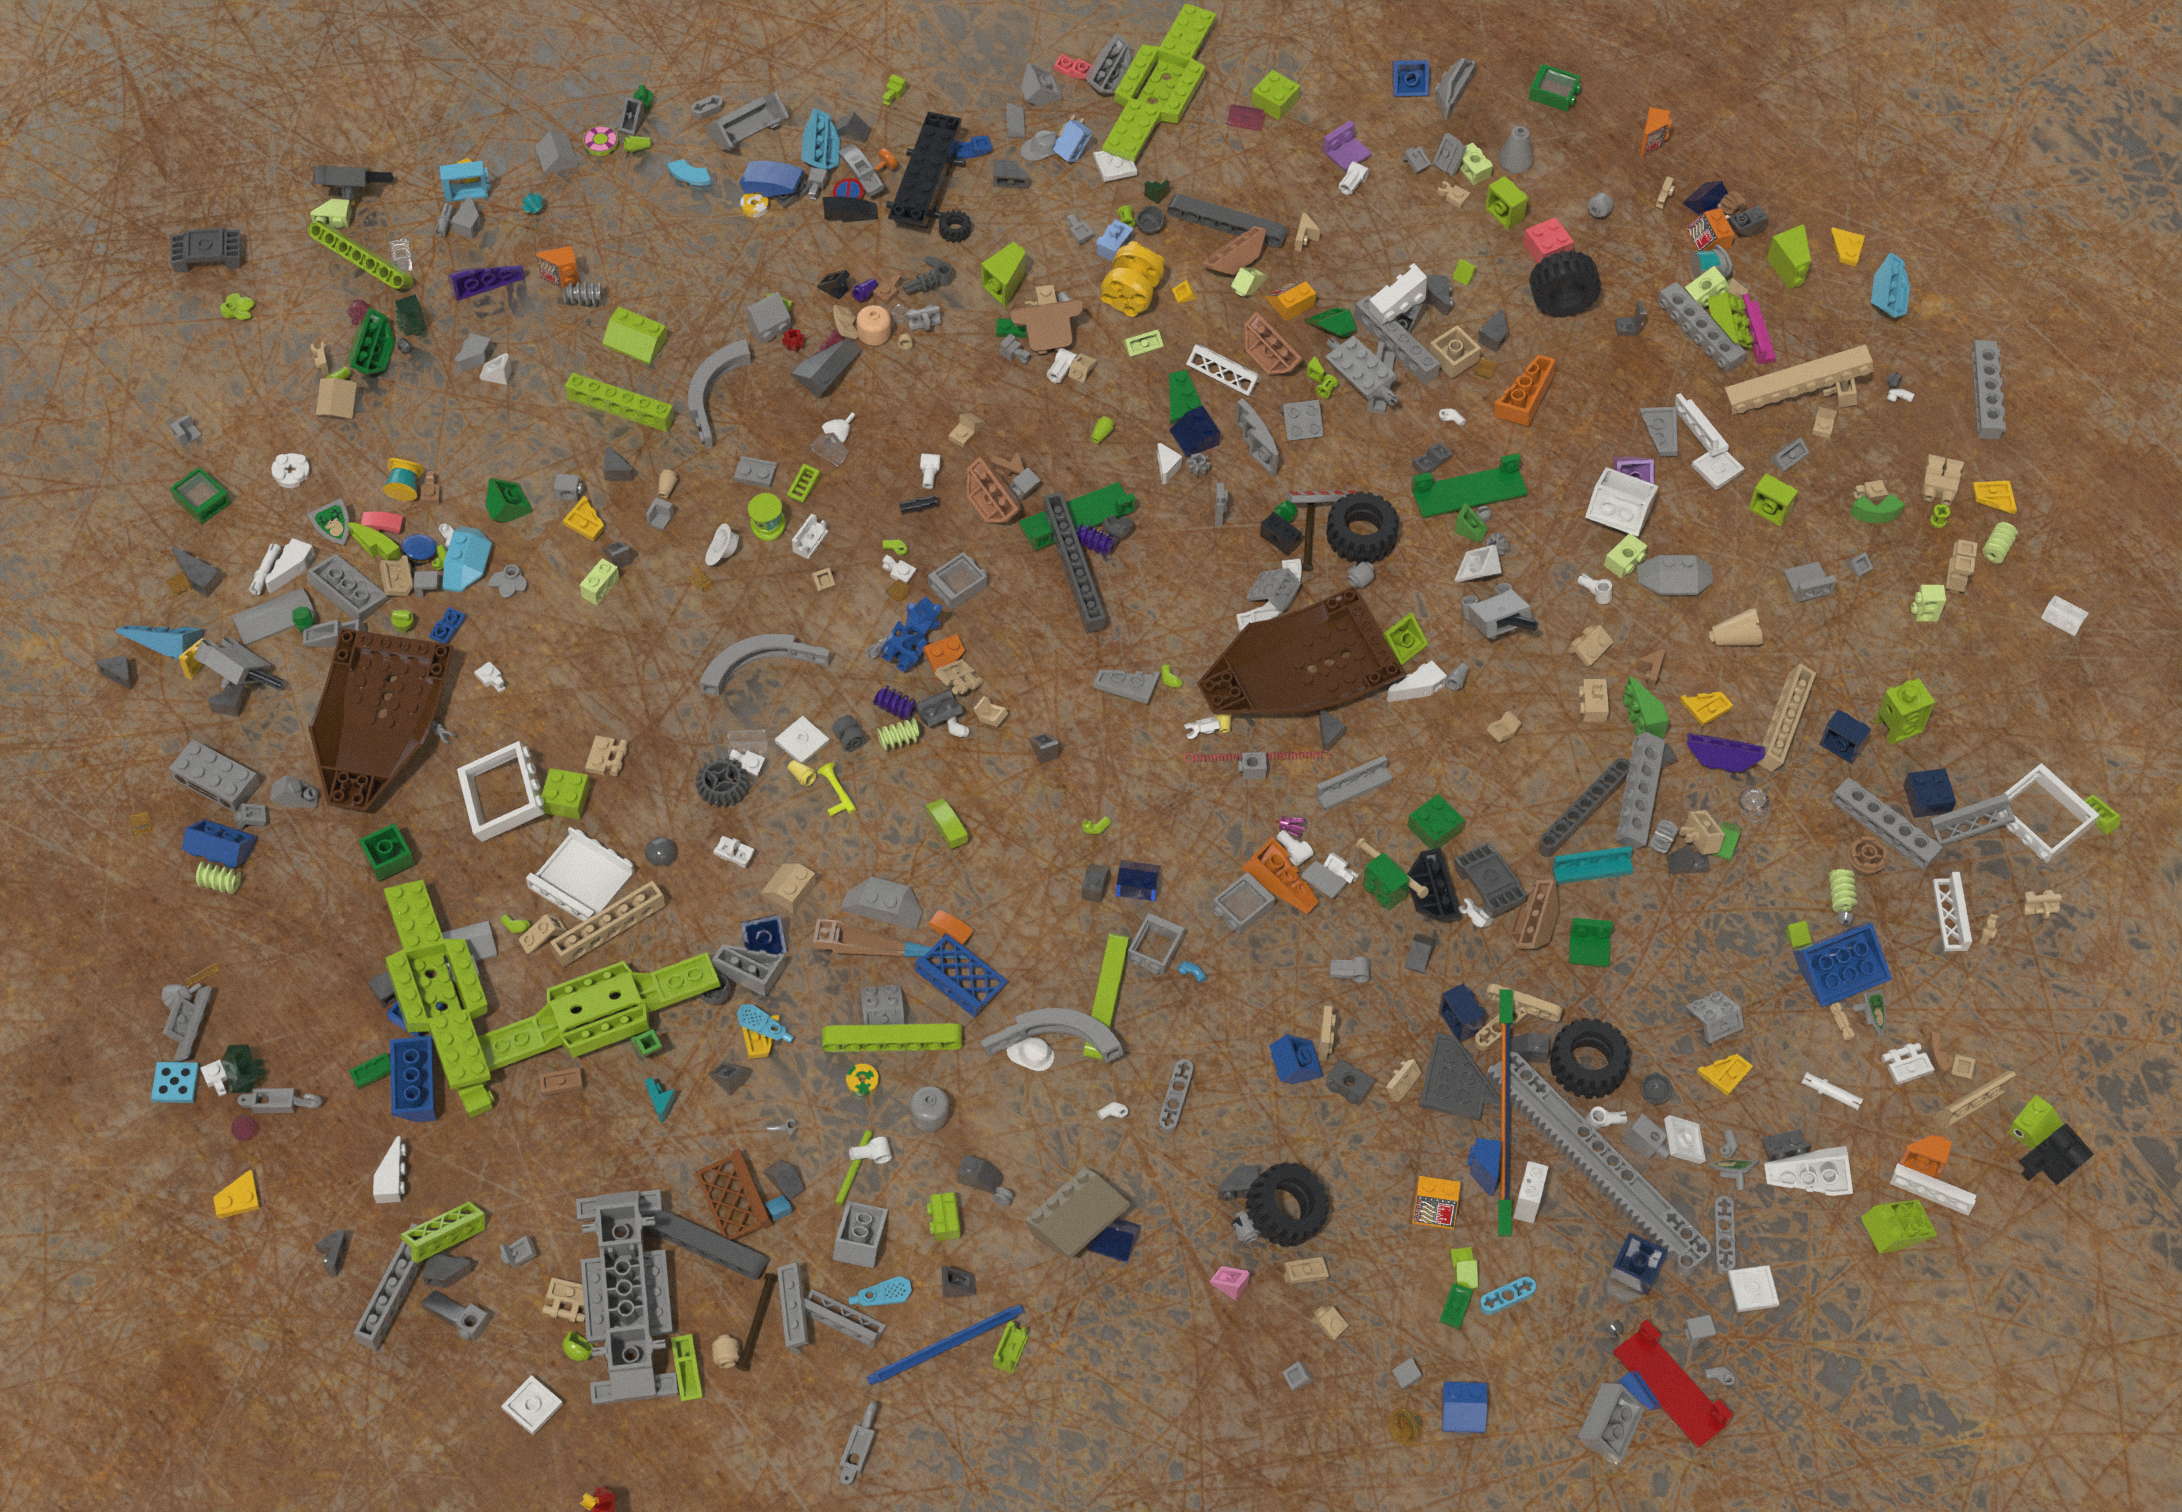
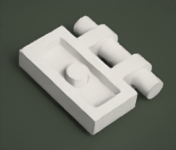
M1909 1043L1904 1045V1048L1898 1050L1891 1049L1886 1054L1881 1055L1884 1063L1888 1061L1893 1062L1889 1064L1888 1070L1896 1085L1934 1072L1935 1069L1927 1054H1917V1051L1921 1050L1920 1043ZM1905 1055L1909 1056V1058L1904 1060L1900 1058Z

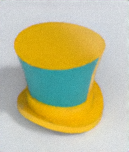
M398 458L388 459L387 466L390 475L382 488L383 493L396 500H415L417 498V479L423 475L424 466Z

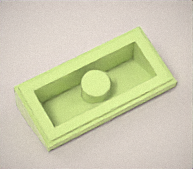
M1159 329L1123 340V344L1130 357L1164 347Z

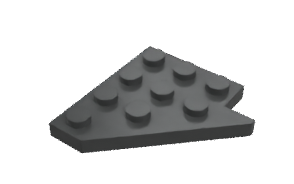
M1436 1032L1419 1107L1479 1121L1483 1103L1500 1107L1501 1099L1455 1036Z

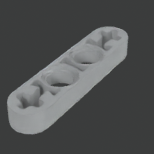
M1187 1059L1179 1060L1172 1074L1159 1117V1128L1164 1133H1171L1177 1128L1193 1075V1064ZM1183 1066H1186L1187 1070L1184 1073V1078L1180 1077L1181 1069ZM1181 1083L1185 1088L1182 1091H1176L1173 1085ZM1176 1101L1179 1103V1107L1171 1109L1168 1107V1103ZM1168 1114L1172 1115L1171 1123L1169 1126H1166L1165 1122L1168 1119Z
M1720 1196L1715 1201L1713 1208L1715 1268L1720 1274L1728 1275V1271L1733 1270L1736 1263L1734 1203L1731 1198ZM1721 1203H1725L1727 1207L1725 1215H1722L1723 1208L1720 1206ZM1719 1222H1727L1730 1228L1722 1230L1719 1227ZM1722 1240L1729 1242L1730 1248H1721L1719 1242ZM1725 1255H1727L1726 1263L1728 1268H1725L1724 1264H1722Z

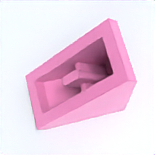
M1221 1266L1209 1282L1236 1301L1248 1286L1250 1273L1247 1270Z

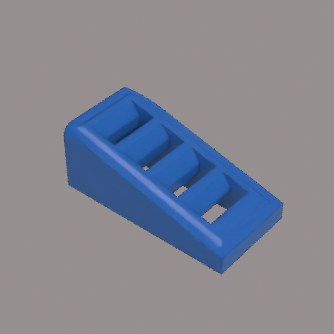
M1638 1371L1629 1372L1618 1380L1649 1410L1661 1407V1404Z

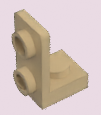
M545 914L519 938V942L526 953L531 954L551 935L560 936L568 930L560 917Z

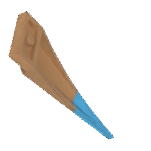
M817 919L813 937V948L821 950L830 949L833 950V953L923 957L932 948L887 937L839 920ZM965 955L957 956L958 959H968ZM943 956V958H954V956Z

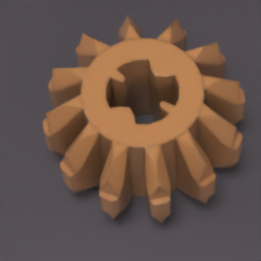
M1730 191L1727 195H1724V198L1721 199L1717 207L1721 208L1729 222V217L1737 215L1745 209L1746 201L1740 193Z

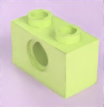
M1474 143L1466 145L1468 147L1459 169L1475 185L1491 177L1493 165L1483 155L1481 149L1477 148Z
M1713 266L1687 285L1685 289L1702 308H1705L1709 305L1708 298L1725 293L1730 289V286L1722 274Z
M1628 534L1606 555L1604 566L1622 579L1626 574L1629 575L1634 570L1638 562L1642 563L1647 556V545L1634 535Z

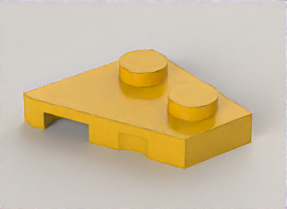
M1832 227L1830 235L1834 239L1833 245L1837 251L1838 261L1857 266L1865 236Z
M2010 480L1973 482L1972 490L1975 502L2011 514L2016 513L2017 508Z
M585 496L582 497L563 520L564 526L593 542L605 529L603 522L598 518L596 511L590 506Z
M201 638L178 657L185 677L193 680L203 665L194 656L204 638Z
M1722 692L1697 694V697L1682 695L1679 700L1702 727L1733 708V704Z
M779 1015L769 1016L776 1022L779 1021ZM741 1027L748 1060L768 1057L773 1039ZM772 1027L771 1030L776 1031V1028Z
M1734 1054L1725 1060L1715 1061L1710 1066L1699 1067L1696 1073L1726 1096H1729L1752 1070L1753 1065L1740 1055Z
M252 1170L247 1171L213 1197L218 1219L260 1209Z

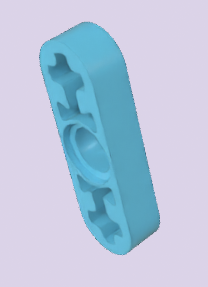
M1522 1277L1482 1296L1479 1304L1480 1310L1486 1315H1493L1534 1295L1536 1283L1530 1277ZM1523 1284H1525L1526 1286L1530 1285L1529 1291H1527V1289L1521 1290ZM1509 1291L1513 1294L1514 1298L1509 1301L1505 1300L1502 1297V1293ZM1498 1296V1301L1493 1304L1492 1308L1490 1306H1485L1486 1301L1492 1303L1496 1301V1298Z

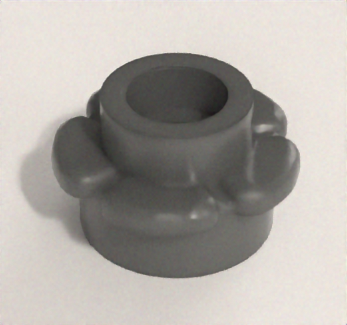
M1898 372L1889 375L1887 384H1889L1890 389H1897L1899 387L1902 375H1899Z

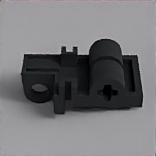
M2065 1123L2019 1161L2025 1167L2021 1174L2029 1181L2043 1170L2057 1186L2090 1159L2094 1153L2072 1128Z

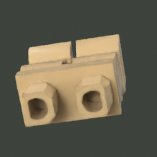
M1929 454L1925 463L1926 470L1921 489L1923 500L1932 502L1935 497L1941 498V504L1950 506L1958 491L1964 462L1947 458L1945 463L1944 457Z
M1960 539L1954 543L1953 556L1949 560L1946 589H1948L1949 593L1959 594V591H1965L1968 575L1974 573L1978 543Z

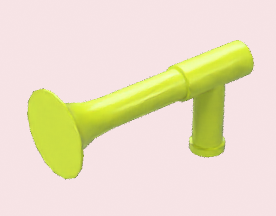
M833 762L824 765L817 772L818 775H824L828 778L842 802L827 809L830 817L844 809L849 814L856 811L855 806L834 774L833 768L835 763Z

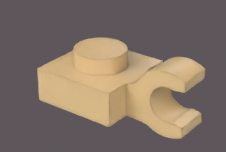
M321 342L319 349L314 348V344H311L313 355L318 356L314 358L317 369H321L322 375L329 374L324 343Z
M1882 480L1865 482L1864 486H1856L1857 492H1853L1856 500L1862 495L1865 498L1868 497L1869 501L1882 500L1888 496Z

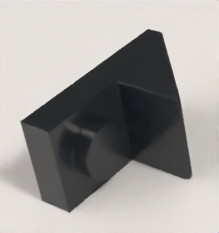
M847 270L827 274L817 287L834 298L840 299L849 290L846 280L850 274Z

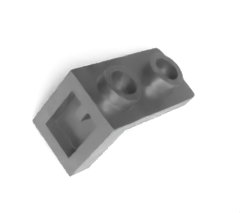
M1642 300L1637 301L1634 317L1615 319L1617 336H1639L1640 328H1643V317H1646V307L1642 305Z

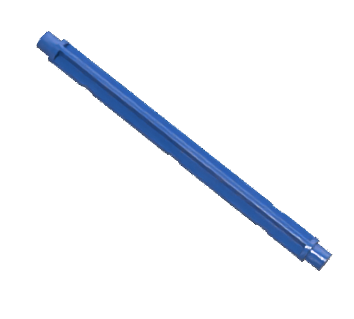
M1020 1304L1015 1307H1009L893 1364L874 1371V1374L867 1377L870 1386L877 1382L881 1383L996 1326L1015 1319L1016 1316L1023 1313Z

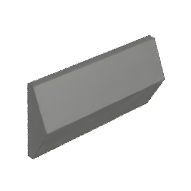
M302 587L232 615L231 618L246 647L295 627L292 622V611L299 606L308 607L315 619L317 616Z
M489 921L442 933L443 939H465L470 955H474L476 962L497 957ZM445 956V963H449L447 956ZM429 970V971H427V972L425 973V975L432 974V973H436V972L433 971V970Z

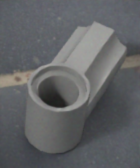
M1355 957L1352 960H1330V978H1347L1357 983L1369 981V959Z

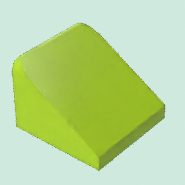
M1460 259L1453 274V279L1466 286L1469 285L1474 278L1476 266Z
M1314 356L1308 363L1307 376L1322 383L1324 369Z
M1806 921L1787 926L1785 933L1793 949L1812 943Z

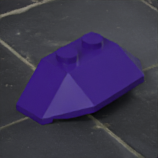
M1687 734L1688 747L1700 763L1710 769L1722 768L1728 772H1742L1762 760L1765 756V746L1706 735Z

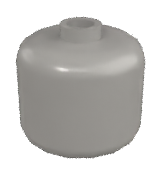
M925 1086L918 1089L912 1095L910 1116L917 1128L929 1132L936 1131L946 1124L949 1117V1101L941 1089Z

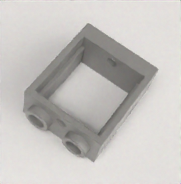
M1148 913L1128 950L1127 960L1135 966L1145 967L1154 974L1164 976L1184 938L1185 928ZM1148 931L1174 941L1163 962L1137 952Z

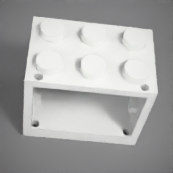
M1606 467L1595 485L1585 518L1638 536L1649 517L1659 486Z

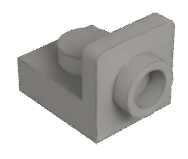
M1421 146L1416 149L1411 147L1404 152L1405 156L1401 158L1402 161H1408L1415 174L1431 164Z
M241 803L238 811L234 813V822H237V829L242 830L245 824L264 826L266 823L265 805Z

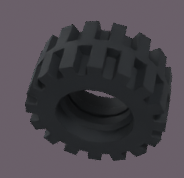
M961 210L943 213L939 219L940 236L942 235V238L946 239L947 242L952 241V243H955L957 241L961 243V240L965 241L966 237L968 238L971 233L970 217L966 216L965 212L961 213ZM952 224H958L961 227L958 229H953L949 226Z

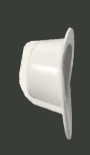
M728 524L720 525L715 533L705 558L706 564L709 566L716 564L721 558L731 556L737 548L739 536L731 531Z
M1029 1037L1007 1047V1055L1011 1061L1031 1070L1044 1071L1053 1064L1054 1053L1051 1047L1040 1038Z

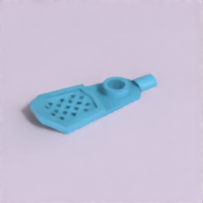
M742 1004L737 1011V1018L741 1027L777 1041L783 1039L791 1043L794 1036L786 1033L784 1026L753 1004ZM775 1027L778 1031H772L771 1028Z
M898 1276L859 1290L857 1296L848 1297L849 1305L861 1304L864 1307L905 1303L912 1292L910 1280ZM868 1293L873 1294V1297L868 1299L866 1298V1295Z

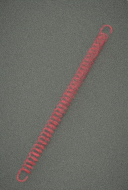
M1315 750V751H1316V750ZM1322 750V752H1329V751H1323V750ZM1276 751L1274 752V755L1273 752H1271V754L1273 755V760L1275 758ZM1282 751V753H1283V755H1284V752ZM1287 751L1285 752L1284 760H1285ZM1289 751V754H1291L1290 751ZM1293 751V752H1294V751ZM1297 751V752H1298V751ZM1300 751L1302 759H1304V752L1302 754V751ZM1304 751V752H1305V751ZM1307 751V755L1309 751ZM1311 751L1312 754H1313V751ZM1316 751V755H1317V759H1318V754H1317V751ZM1318 751V754H1319L1320 751ZM1242 752V753H1243V752ZM1246 752V753H1247V752ZM1249 752V753H1250V752ZM1253 752V753H1254V752ZM1267 752V756H1268L1269 752ZM1278 752V755L1280 754V759L1282 760V753L1280 754V752ZM1294 752L1295 759H1296V756H1297V752H1296V755H1295V752ZM1305 752V755H1306V752ZM1309 752V757L1311 759V753ZM1315 752L1313 754V759L1315 757ZM1320 752V758H1321V759H1322V752ZM1329 752V753H1330V752ZM1202 753V755H1203V753ZM1209 753V755H1210V757H1211V762H1212V760H1213V754H1212V757H1211V754ZM1213 753V754H1214V753ZM1217 753L1216 757L1218 756V761H1220V755L1218 756ZM1220 753V755H1221V757H1222V761H1223V759H1224V754H1223V757H1222V754ZM1224 753V754H1225V753ZM1227 753V756L1229 755V753ZM1231 753L1233 757V753ZM1234 753L1233 761H1234V759H1235V754H1236V753ZM1238 753V756L1240 755V753ZM1276 753V757H1277V760H1278V755H1277V753ZM1287 753V757L1289 760V754ZM1293 753L1291 754V759H1293ZM1298 753V757L1300 759V754ZM1330 753V756H1331V753ZM1186 754V755H1192V754ZM1194 754V759H1195L1196 754ZM1198 754V756L1200 757V762H1201V761H1202V755H1201V757H1200V754ZM1205 754V758H1206L1207 754ZM1214 754V759H1215V762H1216V757H1215V754ZM1225 754V759H1226V761H1227V757H1226V754ZM1236 754V759L1238 761V756ZM1242 754L1240 755V760L1242 759ZM1269 754V759H1270V760H1271V754ZM1186 755L1184 756V760H1185V761H1186V759H1185ZM1192 755V759H1193V755ZM1203 755V759H1204V762H1205V758H1204V755ZM1231 755L1229 756V761H1231ZM1306 755V759H1307V755ZM1196 756V761H1197V762H1198V756ZM1207 756V761H1208V762H1209V756ZM1266 756V760H1267V756ZM1328 756V757H1330V756ZM1325 757V758H1328V757ZM1193 759V762H1194V759ZM1186 761V762H1190V761Z

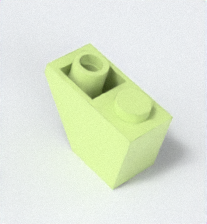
M331 199L311 211L310 215L312 223H326L336 228H349L352 209L349 200Z

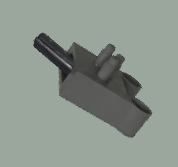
M313 166V184L341 185L342 199L347 200L355 199V186H371L372 182L391 183L393 181V174L391 172H372V168Z

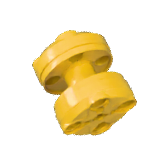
M1134 241L1119 248L1113 259L1112 270L1108 272L1101 284V300L1130 317H1135L1138 313L1145 311L1152 301L1153 288L1158 285L1163 277L1164 258Z

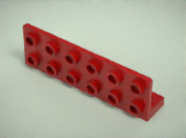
M1646 1319L1640 1324L1638 1332L1613 1351V1354L1629 1372L1638 1371L1661 1404V1408L1697 1448H1700L1731 1423L1734 1414L1720 1399L1715 1403L1709 1400L1658 1343L1661 1334Z

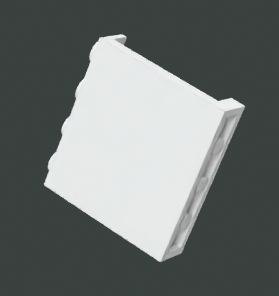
M569 827V836L535 875L530 873L526 877L529 889L584 922L606 909L635 874L633 864L628 859L620 858L613 850L602 847L597 840H591L582 831Z

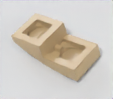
M835 304L833 306V313L840 335L856 339L858 332L853 325L856 317L850 308Z

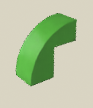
M1890 493L1876 506L1862 495L1853 503L1850 515L1868 523H1886L1902 515L1905 503Z
M653 1029L629 1037L634 1048L642 1058L662 1049V1045Z

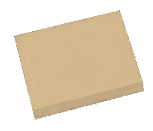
M338 378L320 379L316 415L353 419L357 382Z

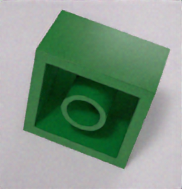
M1437 794L1409 814L1407 827L1431 850L1441 848L1461 833L1465 819Z
M395 823L359 839L362 853L378 881L415 865L412 854Z
M1384 852L1366 865L1363 887L1368 893H1372L1376 897L1377 902L1382 907L1390 911L1407 898L1410 878Z

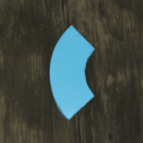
M684 159L667 163L668 170L679 181L682 180L688 182L689 185L695 186L711 184L706 167H692Z

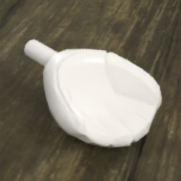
M852 412L845 421L843 419H834L822 425L824 433L831 440L843 443L850 431L849 422L854 418L855 414Z

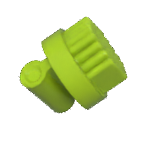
M394 610L392 614L394 628H396L397 632H409L414 626L412 613L408 610Z

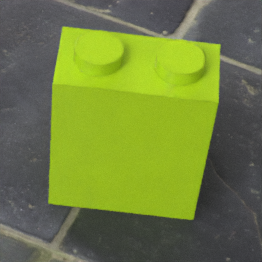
M1803 224L1773 236L1767 255L1768 262L1789 289L1799 287L1805 282L1811 262L1806 230Z
M1012 242L981 263V286L1004 307L1008 306L1025 276L1026 252L1024 248Z

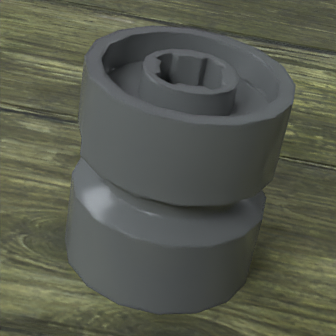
M852 715L839 718L832 726L833 733L840 739L841 745L847 752L859 749L867 740L866 735Z

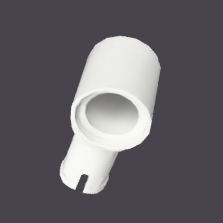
M921 454L920 469L924 474L923 488L925 489L933 488L935 474L940 470V455Z
M1584 573L1578 578L1577 583L1589 589L1590 593L1595 595L1598 603L1607 604L1612 600V583L1609 580H1594Z
M1286 830L1281 831L1277 835V839L1287 848V852L1290 855L1288 858L1295 866H1299L1313 856V850L1307 842L1302 841L1300 843L1290 836Z
M1598 1106L1594 1107L1584 1118L1596 1131L1601 1127H1608L1610 1124L1627 1123L1625 1111L1609 1112Z
M877 1137L872 1139L867 1146L850 1147L849 1149L851 1160L868 1158L869 1160H874L877 1164H882L892 1159L886 1137Z

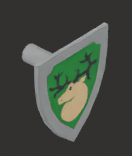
M341 498L307 514L316 531L324 538L337 544H345L349 531L347 525L349 517Z
M1883 989L1864 993L1866 1003L1854 1004L1853 1009L1854 1012L1865 1011L1867 1025L1873 1024L1878 1034L1883 1037L1886 1028V1005Z
M1725 1160L1707 1163V1165L1721 1170V1178L1736 1179V1189L1743 1190L1744 1173L1757 1165L1760 1160Z

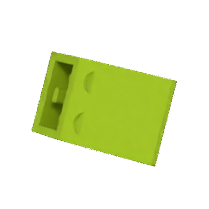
M1729 292L1708 298L1711 316L1734 343L1750 350L1753 349V337L1748 329L1749 320L1745 315L1744 309L1746 305L1744 300Z
M1919 1199L1875 1205L1861 1217L1879 1254L1895 1252L1938 1236Z

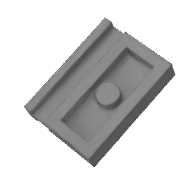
M1447 133L1442 139L1433 164L1444 172H1448L1452 177L1456 175L1468 146L1462 145L1461 141Z
M741 456L734 475V482L770 488L775 470L777 469V463Z
M1224 483L1216 484L1215 526L1221 527L1223 512L1227 510L1228 491L1224 490Z

